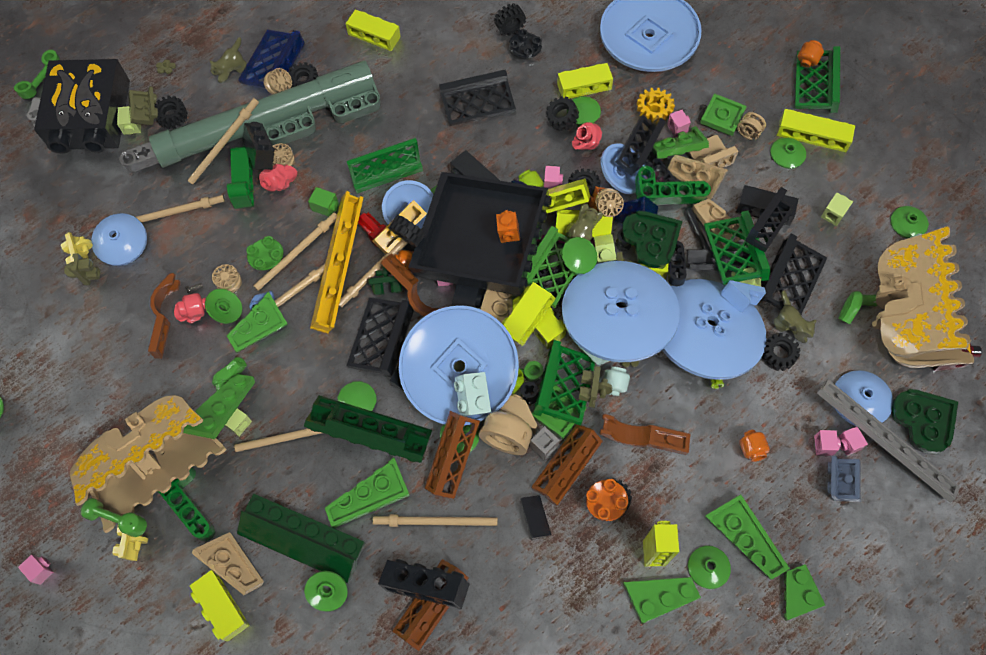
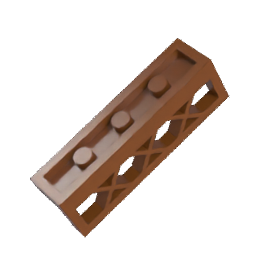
M450 411L424 489L434 495L455 498L480 423L479 420ZM465 421L472 423L470 431L466 434L463 431ZM463 441L464 449L458 453L456 450L457 446ZM457 461L458 468L451 473V464ZM451 481L450 492L443 491L445 483Z
M576 424L531 488L535 492L544 495L552 504L558 506L603 442L593 429ZM579 432H583L580 438L575 439ZM572 448L569 454L564 455L568 449ZM560 464L558 470L553 471L554 467ZM549 480V482H548V484L545 486V488H544V489L541 488V485H542L545 481Z
M443 559L437 566V568L443 570L445 567L449 568L446 573L451 574L452 571L463 574L466 580L469 579L460 569ZM415 598L392 632L420 651L450 606ZM422 605L421 610L416 613V609ZM409 623L408 629L402 634L401 631Z

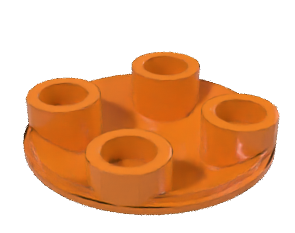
M601 480L594 483L586 494L587 508L599 520L614 521L625 513L628 506V495L625 489L615 480Z

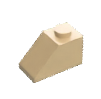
M512 394L500 411L522 418L529 424L532 433L536 435L537 423L526 401L521 396Z

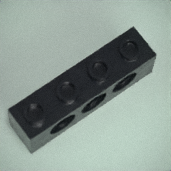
M396 559V561H386L378 585L387 592L462 609L470 583L464 578L463 574L452 571L450 574L437 567L427 569L419 563L409 565L406 561Z

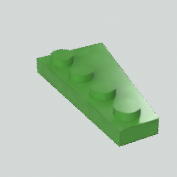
M235 374L195 410L203 419V422L195 427L191 425L185 426L184 433L215 439L254 385V377Z
M392 458L388 461L389 463L377 469L366 480H362L355 488L344 493L325 507L332 528H336L410 496L395 458Z
M742 495L705 515L770 580L790 569Z

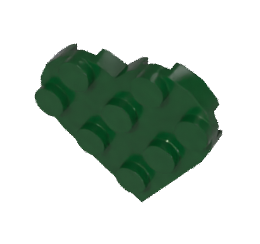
M637 211L636 214L627 216L623 222V240L636 246L637 261L649 268L663 269L673 257L683 221L646 211Z
M914 389L901 392L895 397L892 406L893 420L909 428L910 444L913 447L928 454H940L951 445L954 436L958 401Z

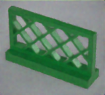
M833 46V50H824L822 57L828 56V60L824 63L819 61V67L815 70L811 67H803L798 57H796L795 109H830V113H838L840 104V46ZM803 69H806L810 73L807 76H804L800 72ZM821 69H824L828 73L825 76H822L818 72ZM813 75L819 79L815 83L809 80ZM804 82L810 86L806 90L800 87ZM822 82L828 86L824 90L818 87ZM813 89L819 93L815 97L808 94ZM803 96L810 100L807 103H799V99ZM823 96L828 101L827 103H820L817 100Z
M416 138L346 161L351 181L357 194L423 171Z
M749 210L741 212L740 217L704 224L723 285L727 284L729 280L737 282L760 278L761 281L769 280L770 266L765 253L745 241L754 226ZM738 223L739 225L737 231L728 228L732 224ZM718 228L721 231L717 235L712 233L710 229ZM724 232L733 235L730 240L722 237ZM736 237L744 240L742 245L733 242ZM717 241L726 244L723 249L715 246ZM729 246L738 249L735 254L730 253L726 250L729 248ZM741 251L750 255L747 260L738 256ZM723 255L731 258L728 264L720 260ZM735 260L743 263L740 269L732 266ZM746 266H750L756 272L748 273L743 270ZM729 269L735 272L736 275L726 278L725 273Z
M554 340L548 352L533 414L541 416L543 413L581 426L587 401H576L571 393L580 392L581 386L590 388V384L580 385L575 377L581 375L583 370L594 371L595 362L587 354L563 347L560 341ZM562 353L569 355L572 360L565 363L561 357ZM579 361H588L590 366L584 369ZM572 364H575L579 369V371L574 374L568 367ZM564 369L568 376L561 379L557 371ZM570 379L576 386L571 390L564 383ZM560 384L564 393L557 395L553 387ZM568 396L572 404L565 407L560 398ZM556 401L561 409L558 411L549 409V404ZM575 407L579 413L578 418L571 416L568 410Z

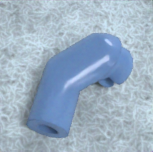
M269 291L270 295L274 300L275 296L273 291ZM267 292L253 297L249 305L251 311L264 298Z

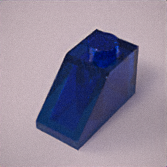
M646 196L625 202L622 211L614 217V221L623 223L627 216L636 214L637 211L658 214V206Z

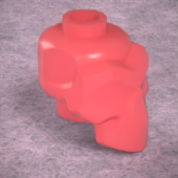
M591 122L583 123L577 129L576 136H574L572 141V147L577 150L595 149L602 137V130L599 125Z
M275 164L273 169H264L259 174V181L264 189L280 192L287 189L289 183L295 180L297 170L287 164L285 166Z
M199 293L184 295L182 301L175 305L174 315L176 319L180 322L187 320L190 324L200 320L205 315L206 298H201Z

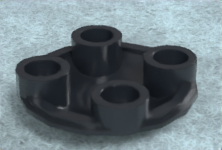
M521 29L511 37L509 48L517 57L532 58L540 53L542 39L527 32L525 29Z

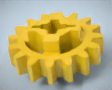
M659 87L655 91L653 88H650V92L644 90V93L640 94L637 100V112H640V116L644 115L647 119H651L652 123L660 118L666 121L675 107L674 99H671L672 94H665V89L661 92Z

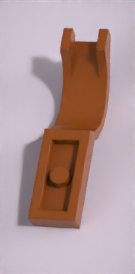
M392 253L380 262L408 290V300L414 311L422 316H426L433 311L441 309L431 308L420 300L417 294L419 280Z
M170 273L158 285L150 301V306L156 315L148 352L158 359L163 357L171 324L161 314V304L166 296L178 291L180 286V280H175L176 275L174 273Z
M602 415L604 425L603 429L600 430V435L615 442L630 446H648L683 455L689 453L691 434L654 425L632 426L619 422L614 416Z

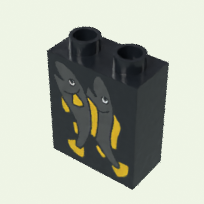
M118 59L48 61L34 130L49 150L60 154L68 153L70 149H85L89 152L100 153L104 149L119 148L122 131L117 125L118 107L126 106L130 80Z

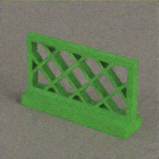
M551 226L539 244L536 255L532 257V270L528 272L526 278L528 279L527 286L534 282L539 283V286L542 288L543 281L552 280L554 287L545 288V290L556 292L557 297L551 307L556 308L575 275L570 270L565 271L564 261L559 254L562 248L558 249L556 245L559 240L566 243L570 238L558 233V229ZM556 254L559 261L549 263L548 256ZM560 265L562 272L553 274L551 267ZM548 268L550 275L540 277L538 272ZM564 276L565 284L557 286L555 278Z

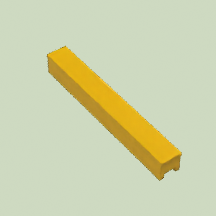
M346 191L340 200L310 329L327 334L335 325L364 198L362 196L358 198L350 195L349 191Z

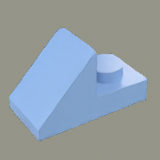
M729 280L721 292V296L740 312H744L749 304L757 305L766 294L764 287Z

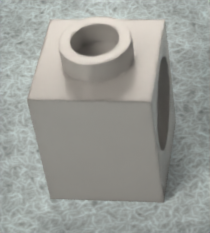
M545 426L530 440V448L544 461L559 446V439Z

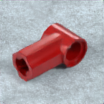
M369 212L363 213L359 216L358 225L368 234L371 242L379 248L373 240L386 225L380 224Z

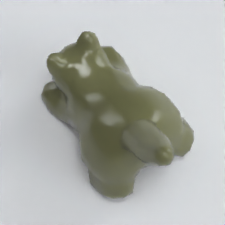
M240 37L237 38L232 48L225 50L217 62L210 61V72L213 75H218L220 83L225 82L233 70L241 73L246 68L247 63L238 51L241 45Z
M583 204L577 221L568 224L566 235L570 239L582 237L590 241L592 239V230L602 218L603 213L601 211L597 212L594 208L589 209L588 204Z
M783 290L781 292V299L784 307L774 319V326L781 332L791 330L798 341L806 343L808 341L807 337L812 338L815 334L814 330L817 320L806 321L799 311L791 305L786 292Z

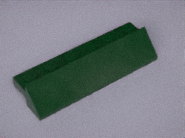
M320 395L314 401L312 410L304 423V427L311 431L325 433L333 438H341L353 444L364 445L372 450H380L389 455L403 457L411 462L419 463L424 458L432 433L431 429Z
M254 493L245 511H241L237 530L238 535L318 571L334 572L340 575L348 584L366 544L360 539Z

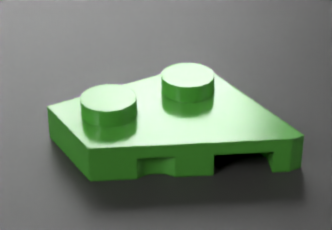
M806 564L784 573V584L786 585L784 591L786 613L784 618L786 621L825 606Z

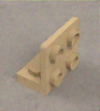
M718 135L707 138L709 148L688 152L693 160L720 168L733 164L738 154L735 146L725 148Z

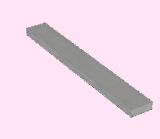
M827 379L821 385L817 392L818 395L951 503L956 499L960 486L830 380Z

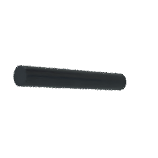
M691 207L686 208L684 211L702 250H711Z

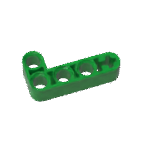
M245 146L231 148V183L227 184V193L235 209L254 207L253 166Z
M642 166L635 178L637 201L642 205L697 204L704 201L711 191L710 185L705 181L656 182L655 172L650 166ZM641 175L647 176L648 179H644ZM661 191L666 192L668 195L662 194ZM643 192L649 193L650 196H646Z
M191 467L189 470L190 474L186 479H174L171 482L169 491L166 493L158 492L190 533L197 539L206 542L214 537L215 528L184 490V487L193 481L196 476L195 468ZM182 496V501L176 504V499ZM194 511V516L191 519H187L188 514ZM200 524L204 527L205 532L203 534L202 530L197 525Z

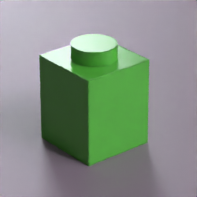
M318 187L315 188L308 201L312 211L328 217L333 212H336L339 207L335 193Z

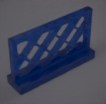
M267 29L238 81L241 84L265 88L264 82L259 81V79L264 78L267 73L276 68H282L288 72L305 44L300 32L293 30L292 33H285ZM270 36L277 37L268 42ZM288 39L286 43H281V41ZM277 43L280 44V46L271 49V46ZM269 48V51L260 54L262 50ZM281 51L278 56H274L275 53ZM272 55V59L264 62L263 59ZM262 61L261 64L253 67L256 62ZM274 63L272 68L267 69V66ZM265 68L266 71L258 75L256 74L257 71ZM254 73V77L246 79L248 75Z

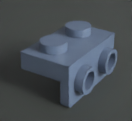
M832 456L831 462H828V473L831 474V482H828L827 486L828 494H831L834 501L861 502L860 459H838L837 456Z

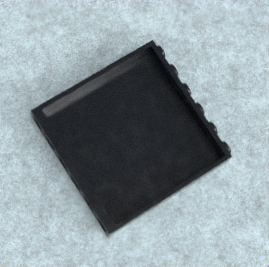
M441 172L421 229L426 235L419 245L415 247L409 264L411 273L416 277L521 296L523 289L527 287V274L532 270V257L537 253V240L541 239L542 223H545L547 219L546 209L551 205L552 197L549 196L548 188ZM505 210L516 212L520 241L501 243L497 231V214Z

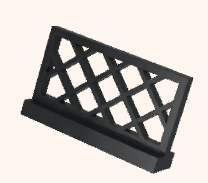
M506 69L439 84V92L449 126L516 111L507 80ZM505 85V92L502 94L496 91L497 86ZM483 89L490 91L487 98L480 95L479 92ZM465 93L474 95L470 102L462 98ZM493 93L501 97L497 104L489 100ZM454 97L457 100L454 105L447 103L446 98ZM476 97L484 101L481 107L473 104ZM505 99L510 102L511 107L504 108L500 106V103ZM460 101L467 104L464 111L456 107ZM486 103L494 106L493 111L488 112L483 109ZM472 107L478 110L476 115L471 116L467 113L468 109ZM453 111L462 114L459 119H451Z
M791 233L783 240L770 267L769 280H765L761 286L765 288L766 294L760 302L766 301L781 310L784 307L783 301L778 302L772 298V295L775 292H780L781 295L783 290L791 289L795 298L789 300L790 302H797L798 311L802 315L827 257L797 241V236ZM795 247L802 251L803 256L796 257ZM811 257L820 260L818 266L813 267L810 260ZM805 259L808 268L801 269L798 261ZM794 262L797 271L789 272L787 264ZM810 271L812 280L806 281L803 272ZM798 274L801 283L794 284L791 275ZM787 277L790 286L782 287L780 278ZM803 286L805 295L799 296L796 287Z
M369 297L346 365L348 368L381 373L386 377H392L414 312L409 301L402 300V302ZM373 304L382 306V309L374 314L371 312ZM393 307L399 308L398 312L390 317L387 311ZM385 312L388 319L379 324L376 317ZM374 319L377 325L367 331L365 328L366 324ZM391 322L393 324L392 330L384 333L382 327ZM380 329L383 335L373 341L370 335ZM368 336L371 343L361 348V340ZM386 339L387 346L379 351L376 344ZM374 346L377 353L367 358L364 352ZM363 354L366 360L359 364L354 363L355 357ZM380 356L382 359L380 367H373L370 362Z

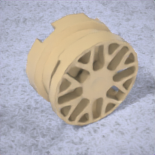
M276 68L265 75V88L271 94L287 90V87L289 89L292 86L291 76L286 70Z
M748 112L738 123L737 130L744 138L749 140L755 138L756 140L764 131L766 122L759 114Z
M275 144L273 146L276 149L274 151L273 166L275 164L283 166L286 164L289 166L294 165L295 158L292 149L286 144Z
M612 188L602 189L597 194L595 200L598 210L607 217L618 215L624 205L622 196Z
M224 264L218 266L212 274V281L217 289H226L234 293L242 284L240 274L232 265Z

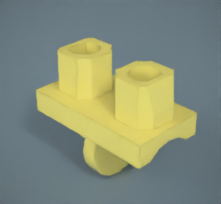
M70 232L65 234L66 241L61 244V247L65 253L71 254L65 259L66 264L74 262L72 255L76 253L83 259L88 258L87 254L93 246L92 241L85 239L83 236L75 237Z
M117 527L116 533L118 536H121V542L113 547L112 554L118 556V558L137 561L141 544L148 543V538L143 537V534L139 537L128 536Z

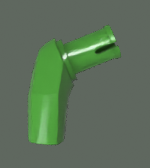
M860 291L852 292L847 297L838 319L851 324L861 306H877V303H874L876 295H865Z
M234 358L213 376L212 384L216 386V392L235 374L243 372L247 364L242 358Z

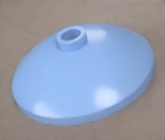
M612 144L601 155L603 175L607 182L616 190L625 194L636 193L635 178L638 171L630 175L615 162L624 144ZM623 157L622 160L629 165L628 157Z
M413 180L394 184L386 192L382 202V213L386 223L389 224L413 200L427 213L433 193L424 184ZM426 215L416 224L420 229L423 227Z
M124 213L110 215L104 218L93 231L91 238L93 252L102 262L108 265H127L135 261L143 253L147 244L146 229L132 215Z
M861 370L851 371L841 376L835 383L838 388L881 423L890 416L893 406V395L888 385L877 375ZM865 392H868L870 397L866 396ZM836 409L837 413H838L845 421H847L848 423H850V424L856 426L854 423H852L848 418H846L843 414H841V413Z

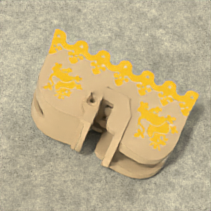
M948 226L898 241L886 248L879 258L878 275L881 285H879V290L876 294V303L884 311L878 313L876 321L872 322L873 329L881 331L882 341L891 357L900 365L909 368L974 363L973 355L962 351V349L968 348L971 338L967 334L959 333V330H962L968 324V320L965 316L956 314L957 311L965 306V301L962 298L953 296L955 292L962 289V283L959 280H952L950 278L960 268L957 263L948 262V259L957 253V248L954 244H941L942 240L950 236L951 232Z
M176 395L165 396L149 404L139 413L135 412L125 419L127 425L132 430L126 436H123V433L118 428L107 430L80 454L70 470L75 503L77 506L83 504L88 499V493L90 492L92 498L103 503V509L119 515L129 512L134 513L136 505H149L153 500L155 492L166 493L169 491L171 482L174 479H186L190 474L189 470L191 467H204L208 462L207 457L210 454L221 455L227 449L217 438L210 439L184 433L185 426L191 425L195 427L201 424L203 419L191 409L182 397ZM150 450L154 451L157 460L151 455ZM101 517L103 531L105 533L110 532L116 523Z

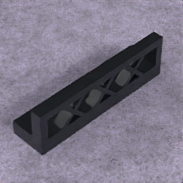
M644 115L640 116L615 162L630 175L638 171L645 163L666 122L660 118L655 123H652ZM642 123L646 125L649 129L644 130ZM636 134H640L642 141L637 140ZM630 146H634L636 153L631 152ZM623 157H628L629 165L622 160Z
M782 187L775 194L745 240L763 252L767 251L795 206L782 200L787 192ZM778 206H781L788 211L781 212ZM772 217H778L780 222H774ZM764 227H771L773 232H766ZM756 238H764L766 245L756 240Z
M687 249L686 268L690 270H718L712 250ZM726 250L733 254L737 252V250ZM741 251L738 256L747 260L750 255ZM723 255L720 260L728 264L731 258ZM736 260L732 263V266L739 269L743 265V263Z

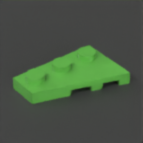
M694 126L690 132L685 133L682 131L678 133V137H668L656 142L651 151L657 159H664L672 155H682L686 152L709 148V141Z
M268 291L264 298L232 329L227 337L236 353H239L288 324Z
M691 577L623 583L641 624L701 598Z

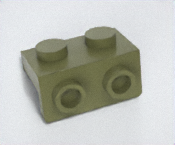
M149 86L148 92L129 90L130 123L153 125L154 118L157 119L158 109L154 107L157 96L156 93H153V87Z

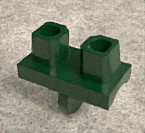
M383 265V270L376 271V276L384 275V277L369 279V285L372 286L375 296L384 295V285L391 284L392 293L402 292V284L394 276H388L391 273Z

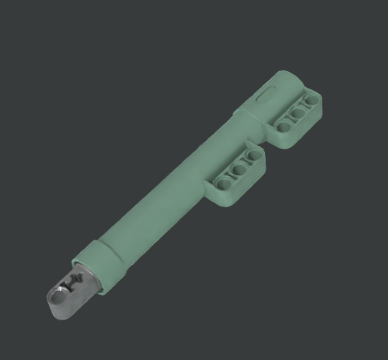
M364 60L318 76L315 80L258 99L259 104L251 112V117L243 122L227 143L243 138L244 123H262L272 146L279 143L287 144L315 133L316 124L312 113L324 108L330 109L337 123H345L376 112L381 106L380 95L368 64ZM374 99L376 102L370 103L369 100ZM249 103L173 130L167 129L150 135L149 143L122 152L119 157L120 162L128 171L135 172L158 163L162 168L183 161L184 158L214 148L239 117V112L243 107L246 108ZM355 105L360 106V108L354 109L352 107ZM338 111H344L341 115L336 114ZM307 122L312 123L310 126H304ZM290 128L295 129L293 132H287ZM278 134L277 138H271L272 135ZM130 159H133L131 163L127 164Z

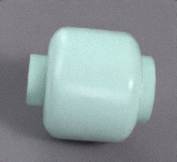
M612 366L611 369L605 371L604 378L613 387L609 395L619 396L620 393L627 392L630 375L626 373V369Z

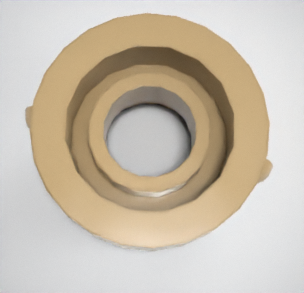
M496 411L485 417L484 426L479 432V437L486 444L497 450L513 455H524L527 452L533 433L529 424L522 418L508 412Z

